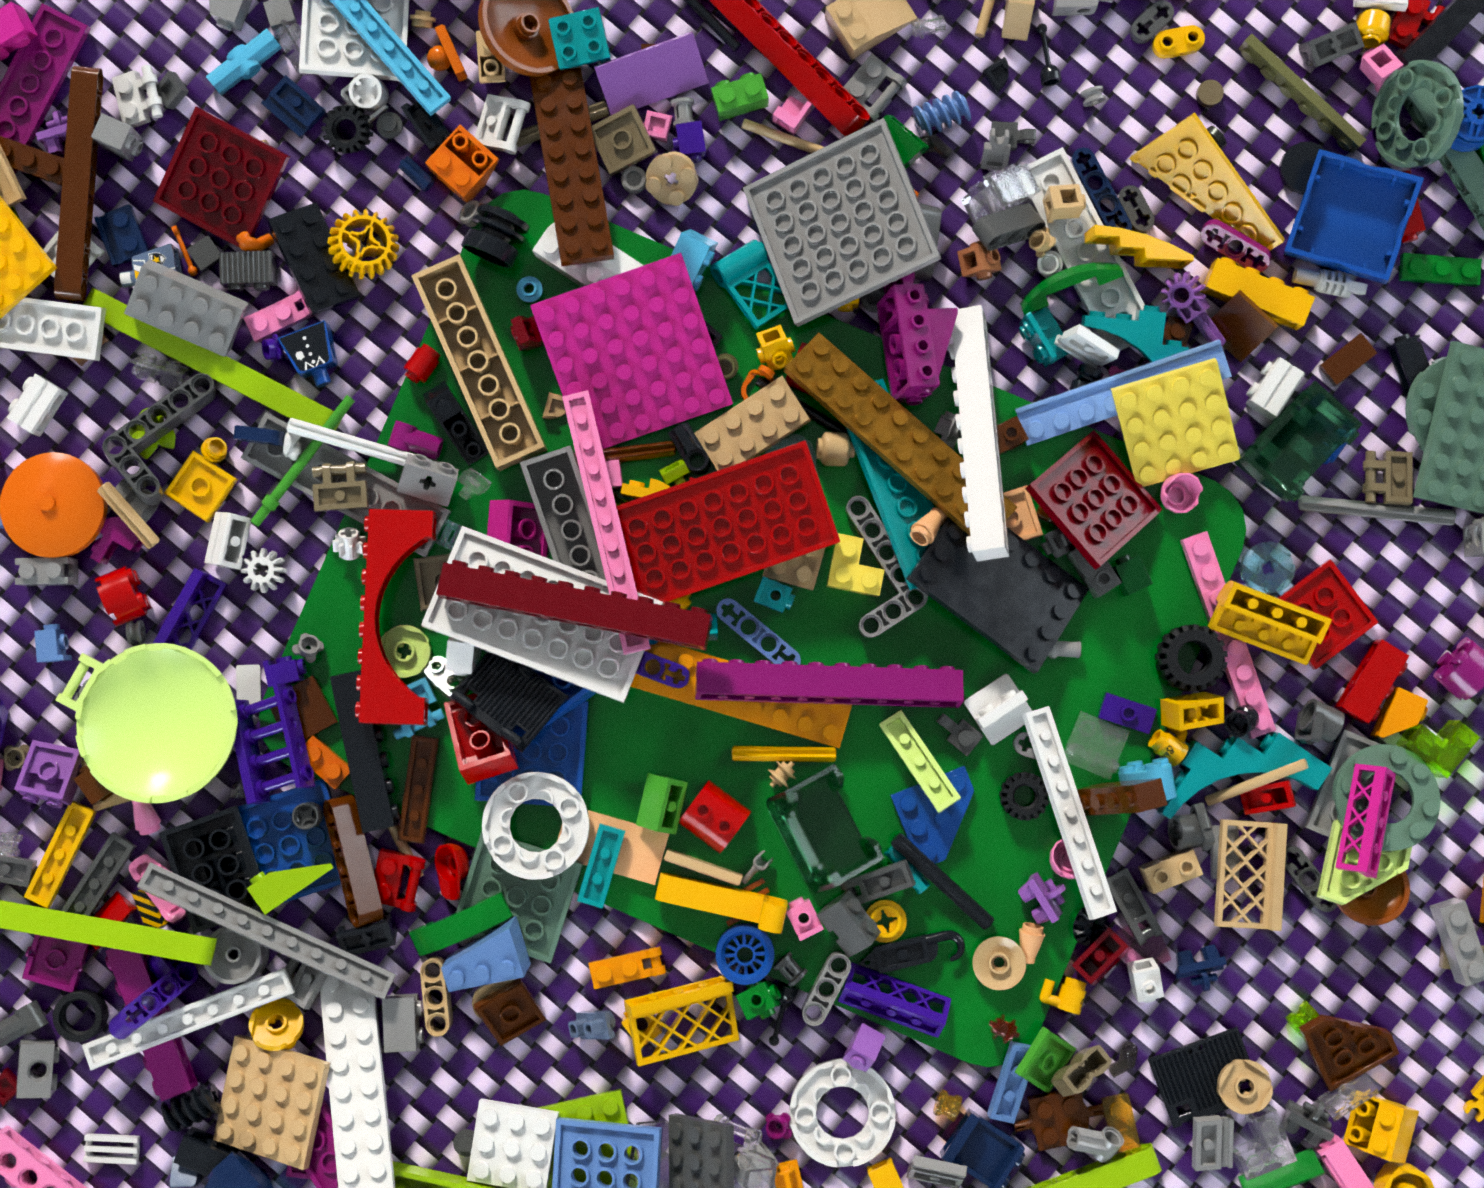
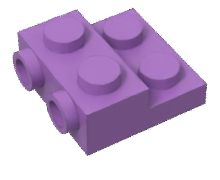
M32 740L14 790L23 795L22 799L27 802L37 804L39 799L46 800V804L54 808L61 809L63 804L71 806L78 787L74 778H76L83 759L79 749Z

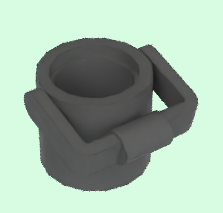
M1311 699L1297 715L1294 738L1302 744L1311 745L1315 742H1320V740L1330 743L1336 739L1343 727L1344 713L1316 699Z
M1203 802L1193 804L1190 814L1173 816L1168 821V837L1174 849L1185 850L1201 847L1202 851H1208L1213 847L1215 837Z

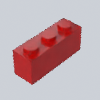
M1383 639L1374 640L1334 707L1360 723L1369 724L1370 721H1375L1381 712L1379 706L1382 701L1387 699L1394 690L1395 686L1392 684L1397 676L1400 677L1407 669L1408 663L1406 661L1409 655Z

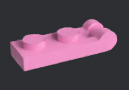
M298 290L295 294L243 319L254 342L258 343L313 316H311ZM303 302L305 308L299 311L296 304Z

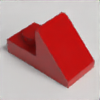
M1276 780L1240 794L1245 815L1296 806L1290 780Z

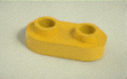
M1195 25L1163 30L1155 36L1152 42V50L1157 57L1162 59L1198 52L1203 46L1205 34L1201 28ZM1188 35H1194L1196 41H1190ZM1163 40H1169L1171 45L1165 46Z

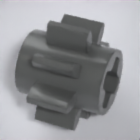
M1059 528L1043 535L1046 542L1041 544L1046 556L1053 553L1056 559L1073 550L1070 540Z

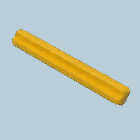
M733 746L732 760L835 762L836 748Z

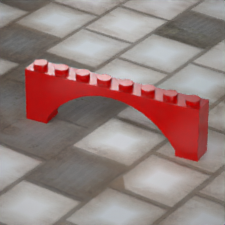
M369 509V516H365L364 530L368 532V541L363 544V558H367L366 569H362L361 575L362 584L365 585V595H361L360 609L364 611V622L359 624V637L363 638L362 648L358 649V664H361V675H357L356 689L360 691V702H356L355 717L359 718V723L428 726L429 699L415 694L392 668L382 645L379 617L384 593L396 570L416 549L428 541H436L437 514L434 511Z

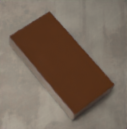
M1360 333L1318 367L1330 382L1336 386L1375 356L1377 352L1364 335Z

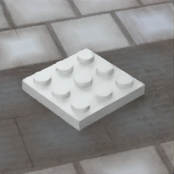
M481 1098L478 1105L467 1181L507 1188H547L555 1143L556 1119L559 1117V1112Z

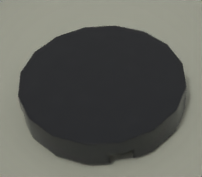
M1300 142L1291 146L1282 156L1279 172L1281 173L1283 184L1292 192L1301 195L1305 193L1319 149L1325 150L1321 145L1314 142Z

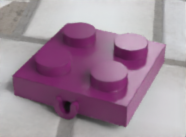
M35 934L32 946L28 947L25 954L28 959L22 979L67 992L76 991L81 973L84 971L82 969L86 964L85 959L90 944Z

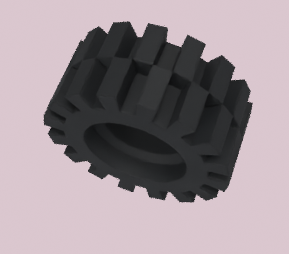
M336 106L333 110L326 113L328 117L322 121L326 123V126H322V131H326V135L323 138L324 140H329L327 145L330 148L334 147L336 152L348 154L362 151L365 149V145L370 144L369 137H373V132H370V128H373V123L368 122L371 118L369 115H364L365 111L362 108H357V106ZM345 119L351 120L356 127V134L350 140L343 138L339 131L340 123Z
M1017 772L1006 778L1005 783L1001 785L1002 789L999 792V796H1001L1000 803L1010 816L1028 821L1038 818L1041 813L1045 812V807L1049 804L1048 793L1044 782L1039 776L1028 772ZM1021 786H1029L1034 792L1033 802L1024 807L1018 805L1014 798L1015 791Z

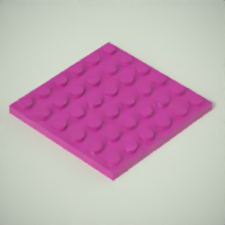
M681 253L530 305L562 395L567 396L589 391L603 449L733 404Z

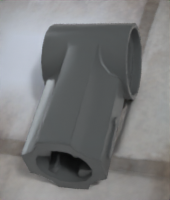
M37 1000L21 1007L14 1012V1015L0 1021V1048L25 1034L28 1035L49 1024Z

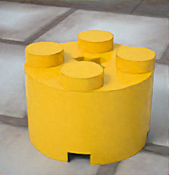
M1388 1162L1384 1164L1377 1173L1373 1185L1374 1188H1434L1431 1179L1425 1173L1406 1162Z

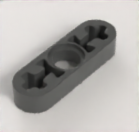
M1286 846V860H1288V852L1296 853L1295 861L1303 866L1298 869L1295 864L1291 862L1286 863L1285 861V871L1316 909L1323 912L1333 911L1337 907L1336 903L1329 901V905L1320 904L1322 898L1317 897V892H1313L1312 895L1310 893L1319 888L1321 873L1300 848ZM1311 871L1315 876V881L1311 886H1305L1301 881L1303 873Z

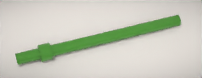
M346 395L322 427L334 430L355 400ZM312 439L270 495L267 494L261 501L262 506L250 520L253 524L259 527L271 510L273 512L280 504L279 500L324 442Z

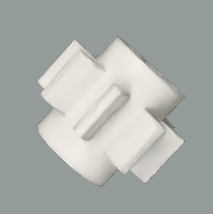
M343 528L338 534H335V540H332L333 552H339V557L344 560H355L359 558L360 554H363V544L366 542L365 536H360V532L355 528Z

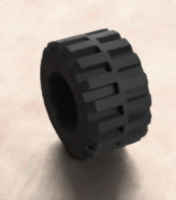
M1192 624L1174 628L1168 634H1165L1162 637L1163 641L1158 643L1156 648L1159 650L1155 654V659H1158V665H1155L1156 669L1162 673L1160 677L1163 680H1167L1169 686L1176 687L1181 691H1200L1217 683L1216 680L1224 675L1222 669L1227 668L1228 663L1224 662V657H1228L1227 651H1223L1225 644L1223 640L1217 638L1219 635L1215 631H1209L1210 628L1206 626ZM1188 642L1197 644L1204 654L1203 666L1194 674H1188L1183 671L1178 663V652Z

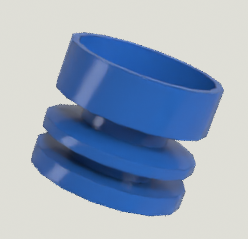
M1481 85L1466 87L1462 90L1464 118L1451 146V149L1455 151H1475L1484 145V86Z

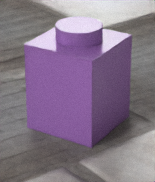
M862 1023L853 1034L843 1060L848 1062L853 1068L866 1072L875 1062L886 1036Z

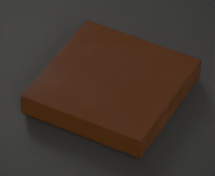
M1241 290L1211 318L1226 340L1223 347L1240 363L1278 327Z
M314 675L293 686L297 696L296 704L305 740L339 722ZM278 706L270 708L276 721H281Z
M520 978L473 1004L475 1011L500 1046L547 1020L545 1013Z

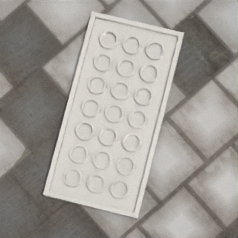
M464 526L461 527L447 561L449 564H452V560L466 562L469 568L478 569L479 565L494 568L495 573L504 574L505 570L520 573L521 578L531 579L532 575L547 578V583L558 584V581L573 583V588L584 590L585 586L601 589L600 593L609 595L607 582L604 579ZM436 588L422 621V627L616 701L625 702L645 650L624 655L619 633L441 599L436 595ZM638 593V596L651 598L649 596ZM654 599V604L663 605L662 601Z

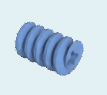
M953 91L951 98L947 94L943 95L942 102L938 98L933 99L932 106L929 102H924L922 109L918 105L913 107L914 123L921 138L923 137V130L931 136L932 127L934 126L939 132H942V123H945L949 129L952 128L953 119L958 125H961V116L963 115L968 121H971L968 103L963 94H960L958 91Z

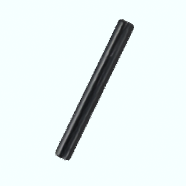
M902 833L897 834L892 839L891 846L982 929L985 930L992 925L994 918Z

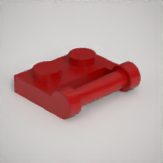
M385 848L380 849L374 875L381 904L397 907L405 912H415L418 883L421 870L425 868L426 860ZM405 865L411 867L406 895L405 898L399 897Z

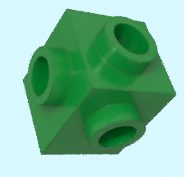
M760 980L754 984L746 985L748 990L736 995L747 1020L758 1016L762 1020L776 1013L774 1008L781 1005L779 989L771 981L762 982Z

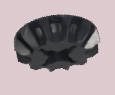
M1084 906L1077 914L1073 923L1075 940L1085 946L1093 944L1102 935L1103 930L1107 929L1105 922L1108 920V917L1103 916L1089 920Z

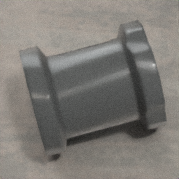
M790 951L782 956L773 966L775 971L779 970L789 981L788 985L790 987L797 984L808 972L806 968H801L792 958Z

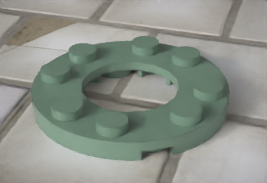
M1414 60L1408 62L1409 64L1402 69H1396L1383 83L1374 102L1371 127L1376 132L1378 141L1375 143L1376 148L1387 162L1397 167L1417 169L1436 162L1451 148L1464 118L1463 93L1455 74L1445 65L1428 60ZM1428 89L1434 94V104L1438 108V113L1435 114L1437 117L1436 123L1424 138L1410 141L1403 135L1400 128L1399 115L1401 107L1406 98L1415 90Z
M1447 356L1432 361V364L1423 372H1419L1407 395L1405 408L1406 423L1410 434L1414 435L1419 443L1418 447L1423 452Z
M1378 744L1355 752L1343 762L1335 776L1332 788V800L1335 801L1338 813L1337 818L1342 827L1344 825L1355 763L1383 766L1389 768L1408 784L1412 805L1409 813L1403 820L1396 823H1387L1382 851L1390 852L1407 849L1426 838L1435 826L1439 816L1440 792L1434 774L1420 757L1400 746ZM1362 771L1360 783L1363 787L1365 782L1375 773ZM1363 797L1356 802L1355 808L1359 814L1366 810ZM1359 822L1351 828L1350 834L1354 840L1363 835V825Z

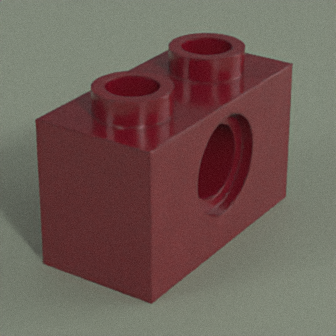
M1109 927L1072 966L1091 985L1095 986L1132 948Z

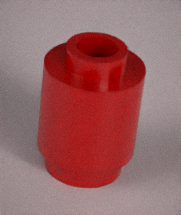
M423 344L421 348L417 347L403 367L407 371L405 376L416 384L419 381L425 383L439 364L438 359L441 355L426 344Z

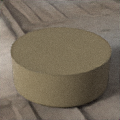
M1215 80L1202 82L1196 91L1198 103L1206 108L1216 106L1223 98V87Z

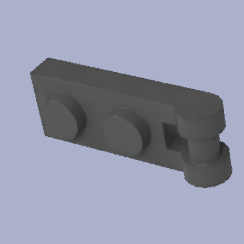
M907 859L839 882L841 890L845 892L850 890L861 904L907 889L916 884ZM859 885L862 894L857 895L854 886Z
M1124 868L1106 878L1113 900L1137 944L1142 946L1152 936L1158 937L1162 935L1163 931L1128 868ZM1146 920L1148 927L1141 930L1138 923Z

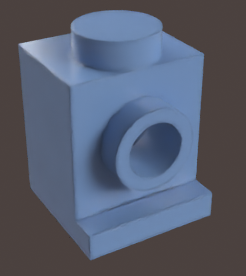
M60 624L43 625L44 630L34 631L37 662L49 663L72 660V655H66L69 640L64 630L60 629Z

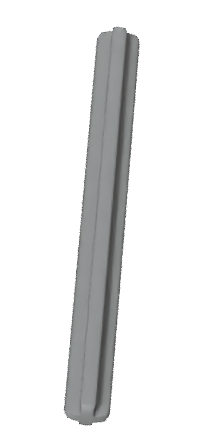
M1306 495L1300 496L1298 501L1299 510L1440 525H1454L1456 513L1453 510L1377 502L1367 504L1365 501Z

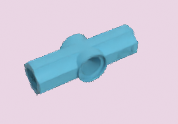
M266 28L246 45L240 44L228 53L227 60L209 73L206 78L222 96L242 79L248 80L254 77L260 71L261 64L282 47Z

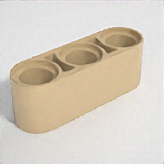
M440 956L430 957L420 968L425 1026L428 1033L436 1037L443 1036L453 1024L451 993L448 992L441 970L445 959ZM429 963H435L440 967V974L438 976H433L429 973ZM432 990H439L442 993V1002L432 1000ZM436 1016L442 1017L446 1023L445 1028L439 1029L435 1027L433 1018Z

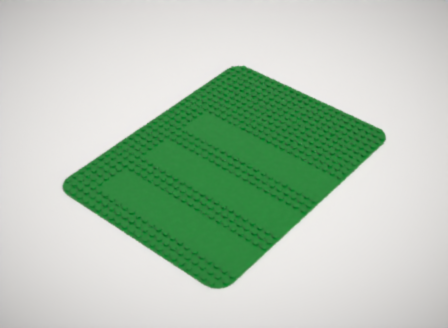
M524 189L506 192L487 204L512 212L530 227L527 234L519 233L525 239L523 243L510 242V245L519 252L513 267L509 269L495 265L475 256L462 248L460 255L468 268L548 451L534 457L570 445L575 453L567 415L565 414L560 418L551 420L542 418L549 392L563 396L545 345L527 351H519L510 326H512L511 319L517 316L526 318L534 316L530 305L580 288V286L536 258L532 251L546 229L554 223L550 196ZM608 221L612 245L642 265L669 257L674 250ZM478 225L471 228L481 230V228ZM711 265L709 267L706 266L702 274L704 276L699 289L694 291L704 320L723 336L724 340L715 349L716 355L728 353L733 355L738 361L739 368L737 374L733 378L725 380L733 404L608 448L672 441L668 433L676 426L688 422L695 433L744 401L741 396V387L749 371L752 369L758 370L760 365L766 366V363L760 364L756 349L760 348L756 333L778 325L782 326L786 337H791L796 351L791 353L793 358L797 355L802 342L808 344L820 333L874 381L883 379L890 394L882 338L826 314L797 327L794 324L789 309L755 330L727 290L719 286L714 280L710 270ZM527 276L537 278L543 287L542 296L533 303L522 301L516 291L518 282ZM533 285L525 287L526 293H532L534 290ZM739 285L735 288L740 296L750 298V286ZM755 288L754 299L768 302L769 291ZM773 292L772 303L784 305L786 303L784 296ZM753 305L752 312L758 320L766 316L767 308ZM431 321L419 348L426 344L441 355L438 359L439 364L425 383L419 381L416 384L405 377L376 442L387 446L395 421H401L417 427L420 431L443 438V448L436 461L450 463L454 468L459 469L448 507L442 506L451 511V514L427 557L451 553L462 526L487 535L490 500H515L533 503L520 463L499 471L496 469L489 453L468 466L425 402L423 394L446 381L482 438ZM942 365L939 375L940 385L921 404L907 406L906 403H900L940 439L942 435L935 433L934 430L941 415H945L946 411L960 414L959 406H955L953 391L957 390V383L953 382L951 368ZM784 368L774 370V380L780 376L786 378L787 374L783 372ZM756 375L746 388L748 397L761 389L755 385L760 376ZM993 386L996 425L1017 416L1016 408L1032 403ZM790 387L799 400L845 427L844 424L812 396ZM810 419V422L756 456L759 457L806 440L837 532L860 537L846 515L847 503L855 496L865 497L882 521L856 452L854 458H849L846 466H825L821 463L820 459L816 458L817 438H821L825 432L832 431ZM1084 426L1028 446L1025 442L1000 455L1003 493L1030 485L1095 429ZM1095 430L1132 473L1125 443ZM957 440L954 451L964 459L963 454L959 453ZM676 448L674 456L621 462L623 483L629 484L630 480L645 483L644 488H649L651 478L665 483L659 470L682 457ZM371 456L367 463L369 468L399 483L404 466ZM695 456L691 460V466L695 468L701 467L704 464L705 458ZM710 460V468L705 474L695 475L689 472L683 475L687 482L690 480V477L698 478L716 472L717 469ZM1196 472L1191 474L1198 477L1203 486V491L1199 496V504L1187 513H1173L1164 507L1160 499L1161 487L1164 481L1144 487L1163 510L1107 561L1111 567L1117 565L1115 560L1127 554H1130L1131 558L1139 555L1153 584L1125 597L1119 585L1095 599L1088 591L1058 641H1080V658L1057 656L1056 659H1051L1047 656L1041 668L1035 674L929 596L922 608L873 638L862 636L858 629L860 619L896 596L897 593L885 574L879 597L826 587L834 545L825 547L813 591L776 581L793 588L791 594L796 595L790 610L785 608L783 614L753 602L763 578L764 569L692 593L689 598L692 603L686 610L691 611V607H699L708 610L707 614H717L716 608L721 600L726 598L733 599L797 651L801 658L800 665H808L810 662H822L824 666H834L836 663H849L850 666L861 667L862 664L870 663L877 665V667L885 668L892 664L902 665L903 668L926 665L929 666V669L953 666L955 670H963L964 700L1002 675L1008 674L1018 690H1023L1028 700L1026 702L1032 711L1047 706L1050 707L1076 788L1080 789L1100 783L1119 782V767L1127 766L1128 762L1142 760L1143 765L1153 763L1152 760H1154L1156 754L1148 746L1149 740L1157 730L1161 729L1164 732L1167 730L1166 726L1161 725L1160 699L1181 696L1183 692L1176 687L1169 686V682L1160 677L1162 673L1157 671L1155 666L1158 665V659H1155V654L1159 650L1156 647L1158 643L1163 641L1162 637L1174 628L1192 624L1208 627L1209 624L1180 540L1207 531L1226 584L1230 580L1242 552L1246 524L1243 509L1232 492L1216 481ZM672 481L671 483H669V484H667V485H669L670 487H672V486H675V483H674V481ZM621 489L613 490L616 506L635 500V498L622 496L620 493ZM1032 498L1035 510L1037 512L1039 504ZM855 502L851 505V512L857 516L863 515L865 507L862 503ZM344 515L336 534L343 528H355L360 532V536H365L367 542L368 532H365L364 524ZM1038 518L1043 535L1058 528ZM869 524L865 527V533L868 537L875 538L879 535V529L876 525ZM1044 536L1026 541L1046 556L1041 544L1046 542ZM863 542L859 565L881 569ZM1070 543L1071 547L1075 549L1076 547ZM331 544L282 657L292 656V660L304 659L307 667V674H304V678L307 679L312 675L315 676L338 719L330 677L361 670V664H358V649L362 648L363 638L359 637V624L364 622V611L360 609L361 595H365V585L362 584L361 575L362 569H366L367 558H363V554H360L359 558L355 560H344L339 557V552H333V544ZM548 546V547H547V558L553 560L552 555H551V552H550V549H549V546ZM883 546L880 548L879 554L882 559L890 560L893 558V550L890 547ZM413 552L396 570L384 593L379 617L380 635L382 637L396 626L410 625L420 629L430 639L432 655L428 666L419 675L400 678L406 685H409L421 678L427 677L438 700L430 704L429 708L432 712L441 708L445 714V718L437 721V725L430 728L426 726L415 732V735L440 738L427 827L476 848L482 831L484 809L488 801L475 800L476 782L467 785L459 772L444 703L451 701L449 697L467 675L457 676L451 671H445L447 641L449 637L421 625L427 611H421L413 559L423 558V556ZM1053 553L1046 556L1084 584L1065 554L1056 559ZM895 569V580L905 582L902 569ZM912 590L908 594V600L911 604L918 605L922 601V596L918 591ZM772 591L770 597L772 600L777 601L780 599L781 594L778 591ZM724 604L721 607L723 609V617L730 615L735 619L731 622L735 627L739 619L746 615L740 611L738 616L733 611V604L729 606ZM888 605L886 615L891 619H896L900 615V610L896 605ZM718 616V640L708 641L706 651L681 646L728 661L732 659H740L744 663H755L758 660L770 661L720 620ZM866 619L863 627L866 632L875 633L878 624L874 619ZM745 620L742 622L741 631L744 634L751 635L755 632L756 624L754 621ZM304 633L314 635L324 644V649L318 652L316 660L312 663L306 662L304 657L295 655L292 652L293 645L298 644L300 636ZM767 636L762 639L761 647L763 650L770 652L776 648L777 643L773 637ZM1193 642L1185 643L1178 652V663L1182 670L1188 674L1191 673L1201 649ZM405 644L403 648H398V652L402 654V659H406V656L412 653V650H409L408 644ZM781 645L778 652L772 655V658L777 660L778 656H780L784 661H794L795 656L793 654L786 656L782 652L786 647ZM481 650L479 661L487 653L485 650ZM299 682L291 683L290 685L294 686ZM273 687L267 688L263 700L275 696ZM630 687L624 703L598 693L586 700L589 702L582 798L587 810L636 823L647 774L651 773L688 782L680 818L708 780H711L751 811L743 825L720 854L678 823L676 834H669L655 885L613 873L604 903L607 906L715 953L721 935L728 928L741 923L758 926V923L740 920L728 927L726 921L733 917H723V915L655 900L660 873H670L737 889H742L763 878L765 883L750 890L751 892L757 893L768 887L770 892L765 895L785 899L788 903L799 897H803L804 900L809 898L818 914L826 903L845 892L840 888V881L892 864L890 859L884 855V852L888 851L887 849L891 847V841L897 834L902 833L907 838L890 795L918 783L879 727L881 722L902 710L944 773L965 766L974 788V793L946 859L936 863V865L994 918V921L989 928L982 929L929 879L927 880L931 885L919 895L913 887H909L861 904L865 911L868 910L870 905L879 900H892L902 907L906 914L907 924L904 933L895 941L944 930H953L963 937L965 951L958 960L950 961V957L955 955L958 947L954 941L949 940L938 943V954L933 961L883 973L951 998L946 1025L938 1038L838 1002L840 992L833 1004L962 1061L984 1067L1003 1065L1010 1041L1028 1045L1033 1043L1050 1005L1042 1003L1039 999L1044 980L1046 978L1055 981L1052 995H1055L1077 943L1073 935V923L1079 911L1084 907V903L1076 879L1060 877L1052 870L1049 863L1051 849L1057 841L1062 839L1049 796V804L1046 805L1045 812L1041 813L1038 818L1028 821L1010 816L1000 803L1001 796H999V792L1002 789L1001 785L1005 783L1006 778L1014 775V773H1032L1039 776L1043 781L1037 760L1018 754L1013 747L1015 736L1018 733L1027 732L1025 725L995 745H991L964 705V701L959 708L852 705L840 749L836 748L835 762H793L795 764L792 767L795 771L793 775L796 779L789 778L786 781L788 788L784 785L780 787L777 784L773 788L770 785L773 780L769 777L771 773L768 769L775 771L778 767L776 761L732 760L733 746H833ZM468 690L465 695L473 694V692ZM1105 693L1157 709L1150 733L1146 734L1097 718ZM270 709L260 712V728L277 723ZM942 713L947 715L956 724L961 719H964L984 735L968 756L964 755L946 740L950 732L936 722ZM339 722L315 735L348 763ZM377 724L383 729L384 741L381 742L383 752H387L390 761V767L387 768L388 777L393 779L395 785V793L392 794L394 804H398L401 813L412 736L409 738L405 736L397 740L393 730L400 728L401 725ZM283 732L263 738L271 752L287 747ZM1028 736L1024 740H1019L1022 751H1025L1026 748L1033 749ZM289 757L281 760L283 763L291 767ZM314 772V778L321 780L322 778ZM349 775L339 786V789L354 795L351 776ZM1029 786L1019 787L1014 794L1016 803L1023 807L1030 805L1034 800L1033 790ZM521 804L515 809L511 817L510 830L513 839L547 850L557 842L562 819L559 811L554 806ZM1131 813L1086 816L1105 874ZM669 848L741 873L743 877L754 865V857L762 850H765L761 855L762 860L768 862L773 857V862L765 870L756 872L746 884L741 881L740 885L737 886L667 862L664 857ZM583 865L575 888V892L579 893L581 889V885L587 868L586 865ZM1036 872L1039 873L1044 882L1052 879L1056 886L1063 883L1066 890L1061 895L1065 902L1059 905L1063 913L1059 916L1060 919L1054 923H1051L1049 920L1039 924L1044 927L1045 937L1036 956L1035 963L1026 964L1023 978L1010 989L993 990L984 986L977 979L973 970L972 961L976 948L984 940L996 936L1007 937L1019 945V929L1022 928L1023 923L1031 922L1037 924L1031 911L1040 906V903L1036 897L1025 903L1018 893L1019 888ZM859 885L854 886L857 895L862 894ZM881 910V920H878L876 924H883L884 928L889 932V922L896 919V917H887L884 910ZM802 913L798 917V920L802 923L807 922L809 919L806 913ZM786 914L782 934L765 931L771 938L774 947L773 966L782 956L790 951L792 958L799 966L808 970L806 975L793 987H799L800 990L809 993L829 954L834 951H844L836 942L838 936L835 932H828L823 924L824 930L800 941ZM742 935L736 936L741 943ZM746 935V942H749L751 935ZM755 938L752 945L758 943L759 940ZM733 939L729 942L730 944L737 946ZM875 940L872 945L849 958L850 962L860 965L859 962L873 950V946L885 943ZM763 945L757 948L755 951L764 950ZM727 947L725 950V952H734L733 950ZM742 947L738 950L737 955L741 960L746 961L752 957L753 952L747 947ZM765 955L756 956V957H758V958L764 960ZM997 957L994 960V964L1002 966L1004 959ZM836 958L831 963L832 969L836 971H841L846 965V961L842 958ZM753 962L757 969L761 966V964ZM772 966L767 975L788 984L789 981L779 970L775 971ZM854 973L853 982L861 985L868 983L864 976ZM823 982L819 986V991L825 995L830 994L834 986L830 982ZM887 984L877 985L883 993L889 994L893 992ZM909 992L902 994L908 1002L915 1003L918 1001L914 994ZM933 1001L928 1003L931 1010L942 1013L943 1005Z

